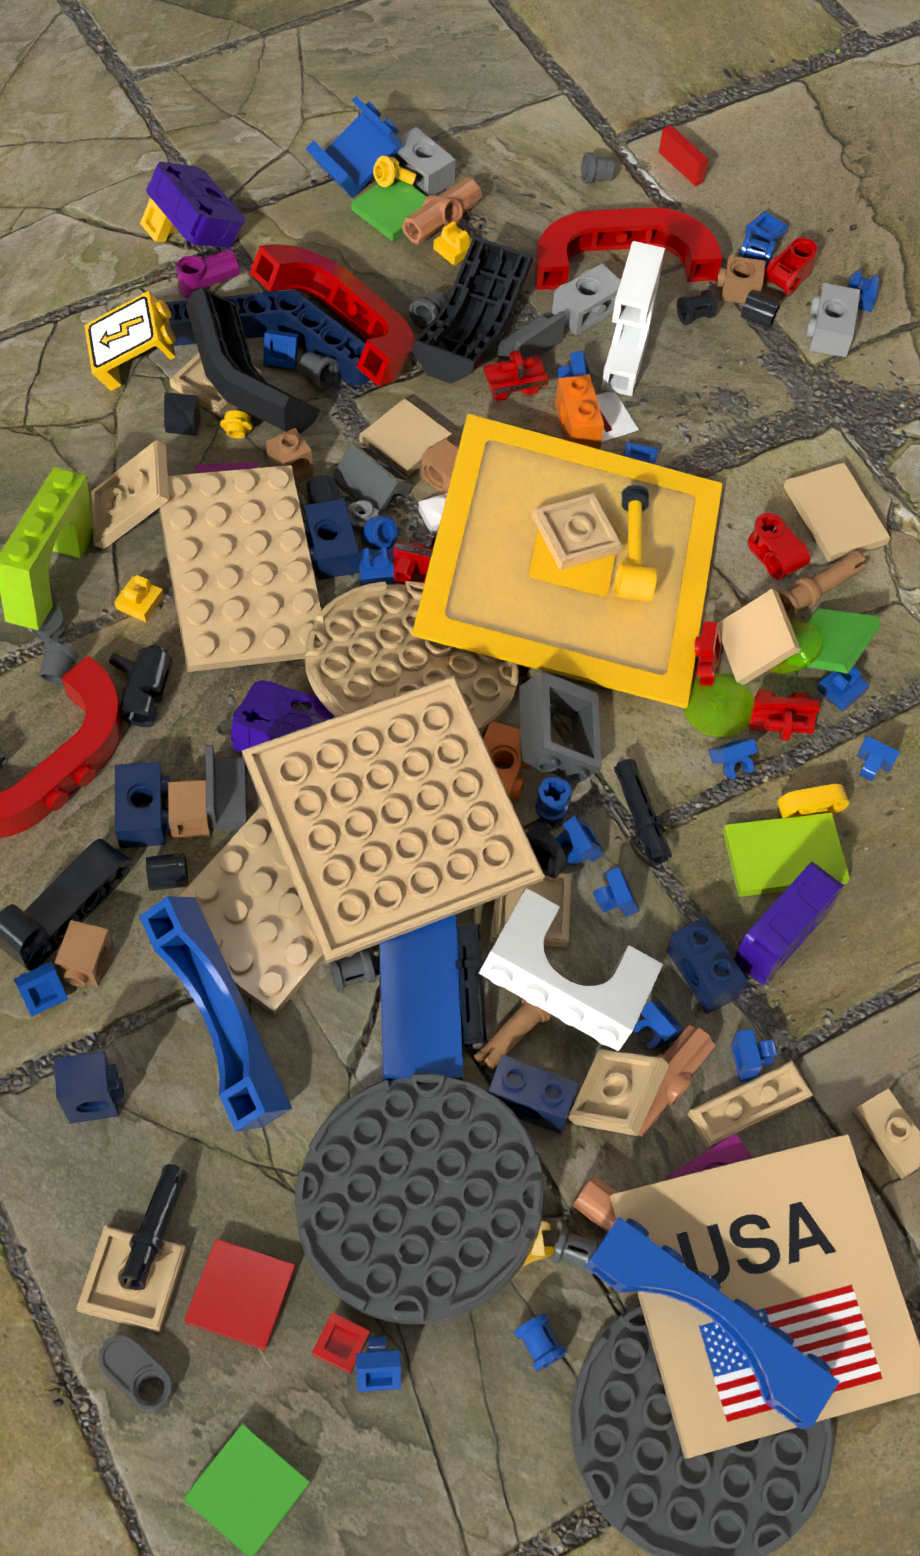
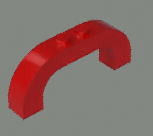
M658 207L581 211L556 220L541 235L536 253L535 285L536 290L557 289L560 285L568 283L569 259L574 255L586 251L630 249L633 241L663 247L666 251L678 257L684 266L687 282L717 281L722 254L713 233L703 223L680 211Z
M270 244L259 246L249 274L270 292L291 289L316 297L367 340L356 367L377 386L392 383L401 376L415 340L410 326L401 315L352 273L320 254L290 245Z
M89 655L61 677L67 697L86 713L84 722L70 739L9 789L0 792V839L28 830L52 811L62 808L69 796L80 787L88 785L94 779L96 773L106 765L117 749L122 735L123 720L121 719L122 713L119 712L120 704L116 689L107 672Z

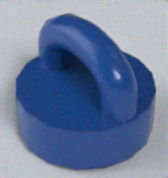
M389 516L371 517L366 522L364 532L361 535V541L367 543L373 549H382V547L389 549L398 538V528L394 520Z

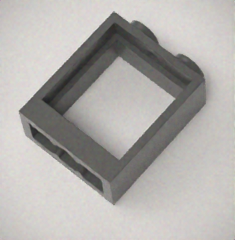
M543 671L519 686L521 763L535 767L541 772L558 775L569 782L575 783L582 782L587 777L601 770L598 693ZM550 711L572 719L573 750L551 742Z

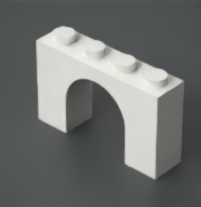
M632 242L616 295L612 322L617 323L604 368L601 390L628 396L633 395L648 341L665 252L663 247Z
M526 888L479 974L490 979L494 984L502 986L522 997L531 1005L538 1006L554 1015L565 1024L573 1026L595 1038L599 1043L619 1051L632 1033L663 964L628 945L607 982L597 986H583L568 981L552 968L546 958L543 946L545 935L560 906Z

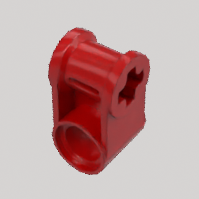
M803 237L793 240L785 250L770 261L764 271L763 281L775 284L783 289L784 295L791 296L799 285L812 273L817 254L816 243L809 238Z
M763 513L757 517L754 524L755 531L750 534L747 545L749 550L755 554L774 579L782 580L809 564L810 554L807 547L786 526L782 518L773 513Z

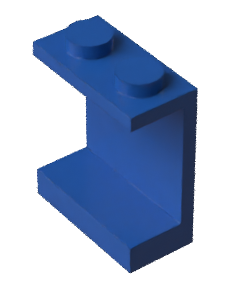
M357 96L352 101L361 114L325 151L314 140L306 147L307 152L317 164L351 198L374 177L373 168L380 156L393 157L403 147L396 136L399 130L388 118L382 121L379 118L381 116L379 110L370 101L364 104Z

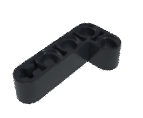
M104 839L95 840L25 911L15 904H10L0 911V948L28 971L38 968L62 944L70 921L83 923L126 878L132 867V861Z

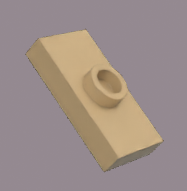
M889 1088L856 1107L853 1112L901 1179L920 1169V1131Z

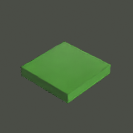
M395 178L391 186L381 187L377 184L351 202V210L394 242L404 235L402 223L405 222V218L421 208L427 197L412 185Z
M818 608L797 637L801 650L787 658V663L849 673L881 627L880 619L878 616Z
M242 1424L188 1491L183 1500L246 1556H256L311 1483Z

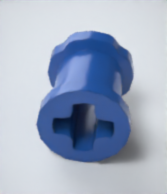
M746 234L739 257L766 261V268L772 259L776 242L771 241L767 243L752 239L750 234Z
M548 777L542 781L538 788V799L535 808L537 815L543 821L557 823L566 817L569 808L567 801L571 797V787L567 781L559 777Z
M542 1313L532 1318L514 1331L515 1337L523 1340L534 1360L532 1366L536 1372L547 1368L568 1353L565 1346H560L549 1327L548 1321L550 1318L547 1313Z

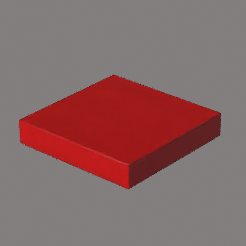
M215 1239L184 1319L185 1324L266 1351L296 1269L295 1265Z

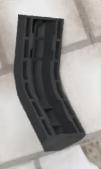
M473 236L446 303L435 319L414 340L413 354L428 376L452 384L475 371L498 343L509 322L533 263L532 255Z
M203 287L192 292L186 308L206 377L224 400L285 432L296 428L299 434H301L316 421L320 409L268 384L255 369L236 303Z

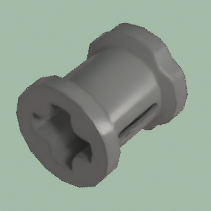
M367 949L361 950L358 955L329 963L337 992L343 991L345 986L365 980L369 983L376 982L373 965Z
M563 1225L552 1262L558 1264L560 1261H564L584 1268L586 1274L592 1276L593 1272L587 1269L584 1264L602 1238L596 1237L592 1240L570 1232L569 1227ZM568 1246L585 1251L587 1254L585 1255L577 1251L571 1250L568 1248Z

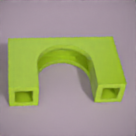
M53 467L1 550L0 595L5 622L39 631L53 607L49 583V565L52 551L81 558L93 538V523L87 475Z

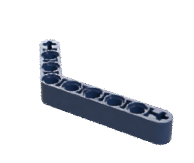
M284 290L223 297L236 303L246 339L264 337L267 330L299 334L298 345L307 352L335 359L339 364L338 376L347 383L358 386L370 380L356 367L366 344L298 292ZM188 300L165 302L171 312L169 323L176 338V342L173 343L174 346L196 344L186 308Z

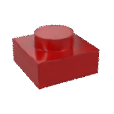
M332 1312L312 1351V1356L351 1375L356 1366V1353H362L371 1333L369 1330Z

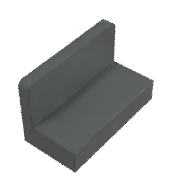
M562 312L557 313L550 319H547L543 314L498 343L496 345V354L504 361L510 360V352L516 350L520 352L522 358L543 355L563 341L566 316Z
M351 443L333 473V478L357 499L373 503L374 508L378 509L379 514H382L394 494L408 495L414 486L411 480L369 445Z
M205 745L206 812L210 831L240 829L247 822L246 763L244 758H215L213 745Z

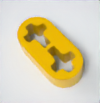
M829 784L789 792L778 799L777 805L782 818L832 813L833 815L846 809L849 806V800L843 785Z

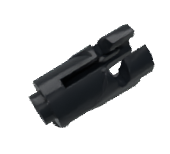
M156 645L140 649L135 661L118 652H114L110 657L109 663L125 672L128 680L127 688H123L119 709V712L123 713L121 719L138 727L148 728L154 726L159 712V708L154 705L161 703L163 700V692L171 670L172 658L164 648Z

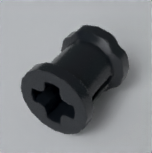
M704 290L701 292V295L687 298L683 296L677 300V313L683 325H689L693 320L702 317L710 319L716 316L717 302L711 290Z

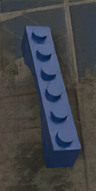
M165 897L141 914L139 918L154 951L182 981L205 1020L218 1061L219 1097L235 1132L262 1128L293 1108L196 897Z
M619 1217L613 1222L584 1266L618 1292H646L665 1295L686 1303L710 1317L731 1337L744 1354L757 1379L763 1402L799 1429L812 1428L840 1382L829 1374L831 1367L819 1357L811 1353L805 1356L793 1347V1338L780 1328L771 1326L769 1329L756 1319L758 1314L750 1305L740 1299L732 1301L719 1291L721 1285L715 1279L703 1272L695 1274L683 1265L685 1259L680 1253L667 1245H663L662 1248L647 1238L649 1235L648 1230L635 1220L628 1218L624 1221Z

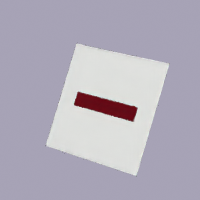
M608 391L596 395L604 422L601 442L639 430L616 392Z

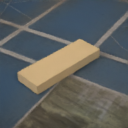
M790 1061L691 1109L688 1116L708 1150L735 1133L739 1135L811 1099L813 1094L793 1061Z

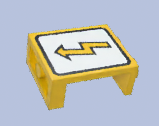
M147 291L84 325L92 374L110 391L122 386L118 365L152 347L157 346L170 360L176 358L173 344L176 342V338L170 328L169 318H171V312L167 304L163 300L159 301L150 291Z

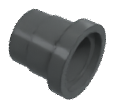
M586 152L581 164L582 182L591 184L592 181L612 180L614 175L613 158L595 156L593 152Z
M431 291L423 298L416 299L409 307V315L413 323L419 328L425 329L442 310L446 303L444 296L437 291Z
M307 352L300 360L299 372L312 380L316 387L325 390L336 381L339 373V364L331 357H322L313 352Z
M46 642L42 649L44 657L39 677L46 682L63 685L61 677L70 671L72 664L77 662L79 654L66 645Z

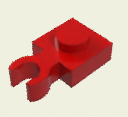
M703 622L701 636H696L695 656L700 657L697 666V677H700L699 686H714L715 671H718L722 649V640L717 622Z

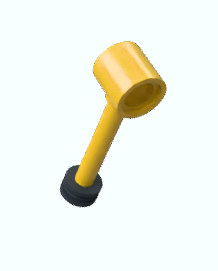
M639 485L628 486L622 491V508L628 512V563L620 562L617 567L614 580V596L650 602L655 592L657 571L655 567L642 564V512L649 506V492L645 487Z

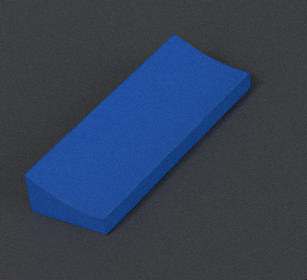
M455 914L379 944L383 1080L388 1079V1081L398 1078H412V1074L433 1073L444 1074L446 1077L463 1081L458 969H455V961L458 960Z

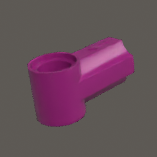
M231 249L203 259L197 256H184L178 260L176 265L178 291L187 299H189L192 292L202 287L206 289L207 286L240 275L236 256Z

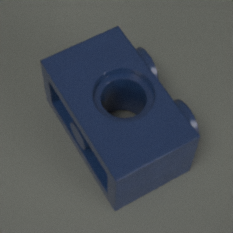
M344 498L304 505L305 519L303 524L306 539L309 540L311 546L308 548L312 568L316 567L319 580L359 573V551Z
M160 762L115 765V833L120 848L165 845V831H171L169 826V808L165 809V798H168L170 776H163ZM142 802L151 803L149 806L144 808L136 807L138 804Z
M705 916L673 932L666 951L706 1015L738 999L748 980L707 917Z
M105 1051L54 1058L56 1098L70 1124L119 1116L118 1103L125 1101L122 1077L118 1076L117 1065L109 1063Z
M502 1054L488 1092L501 1099L519 1119L562 1134L579 1083Z

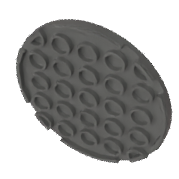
M418 1073L412 1074V1078L380 1081L361 1090L342 1103L321 1125L308 1146L309 1151L301 1171L298 1172L295 1187L294 1205L296 1206L298 1235L308 1260L322 1281L334 1294L360 1312L377 1319L402 1324H428L461 1316L486 1303L499 1293L514 1278L533 1248L540 1229L544 1208V1181L537 1151L529 1133L515 1113L501 1099L475 1083H467L462 1080L446 1077L444 1074Z
M641 1304L622 1314L597 1339L581 1367L574 1387L570 1416L571 1442L575 1462L583 1484L595 1506L608 1523L623 1538L651 1556H766L788 1542L800 1530L807 1519L813 1514L822 1497L832 1464V1418L815 1422L812 1428L799 1429L797 1427L702 1455L684 1458Z

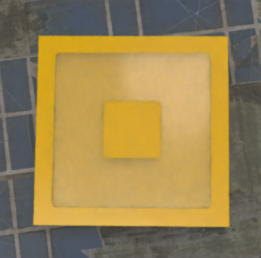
M467 413L411 636L686 709L689 702L696 657L695 639L696 636H699L723 483ZM632 485L643 486L649 492V506L642 512V564L655 567L657 571L655 592L650 602L614 596V580L617 567L620 562L628 563V512L622 508V491ZM594 492L623 545L621 553L559 570L531 516L533 509Z

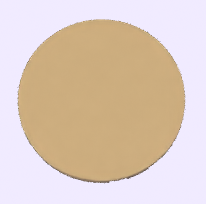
M406 581L405 585H387L386 582L367 584L336 597L319 612L316 621L308 632L306 640L305 669L314 693L335 717L455 676L480 734L488 729L492 721L498 722L513 700L518 683V664L411 636L424 583Z

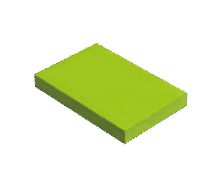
M832 813L724 825L722 831L738 897L784 892L811 862L817 864L841 884H847L850 880Z

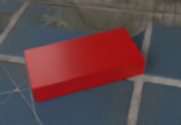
M669 125L663 128L659 153L694 186L704 183L708 158L673 126Z

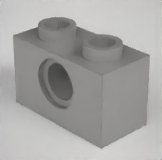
M415 127L398 137L403 147L393 157L399 162L400 167L417 174L412 185L414 188L428 197L431 194L439 193L455 183L456 159L436 144L430 136L425 135Z
M602 263L591 270H586L579 277L567 284L560 285L554 291L552 314L555 316L557 313L562 312L566 316L565 326L575 335H578L613 314L621 280Z
M823 283L820 296H813L810 314H815V318L810 317L806 336L811 337L810 351L847 357L854 336L860 296L859 289Z

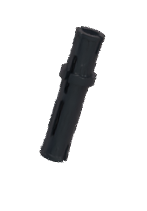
M634 759L622 760L616 764L617 766H614V772L620 782L622 792L634 819L635 825L633 830L643 843L649 864H662L672 857V853L663 835V822L654 812L636 761Z
M481 924L456 925L458 960L455 961V969H459L463 1027L462 1044L487 1043L483 976L479 974L486 959H482Z
M167 1164L163 1166L139 1231L133 1234L130 1239L129 1246L131 1251L119 1276V1282L122 1285H125L127 1280L130 1279L127 1286L129 1289L143 1290L146 1287V1281L155 1258L163 1252V1237L183 1185L188 1178V1173L184 1169L177 1176L180 1169L177 1165Z

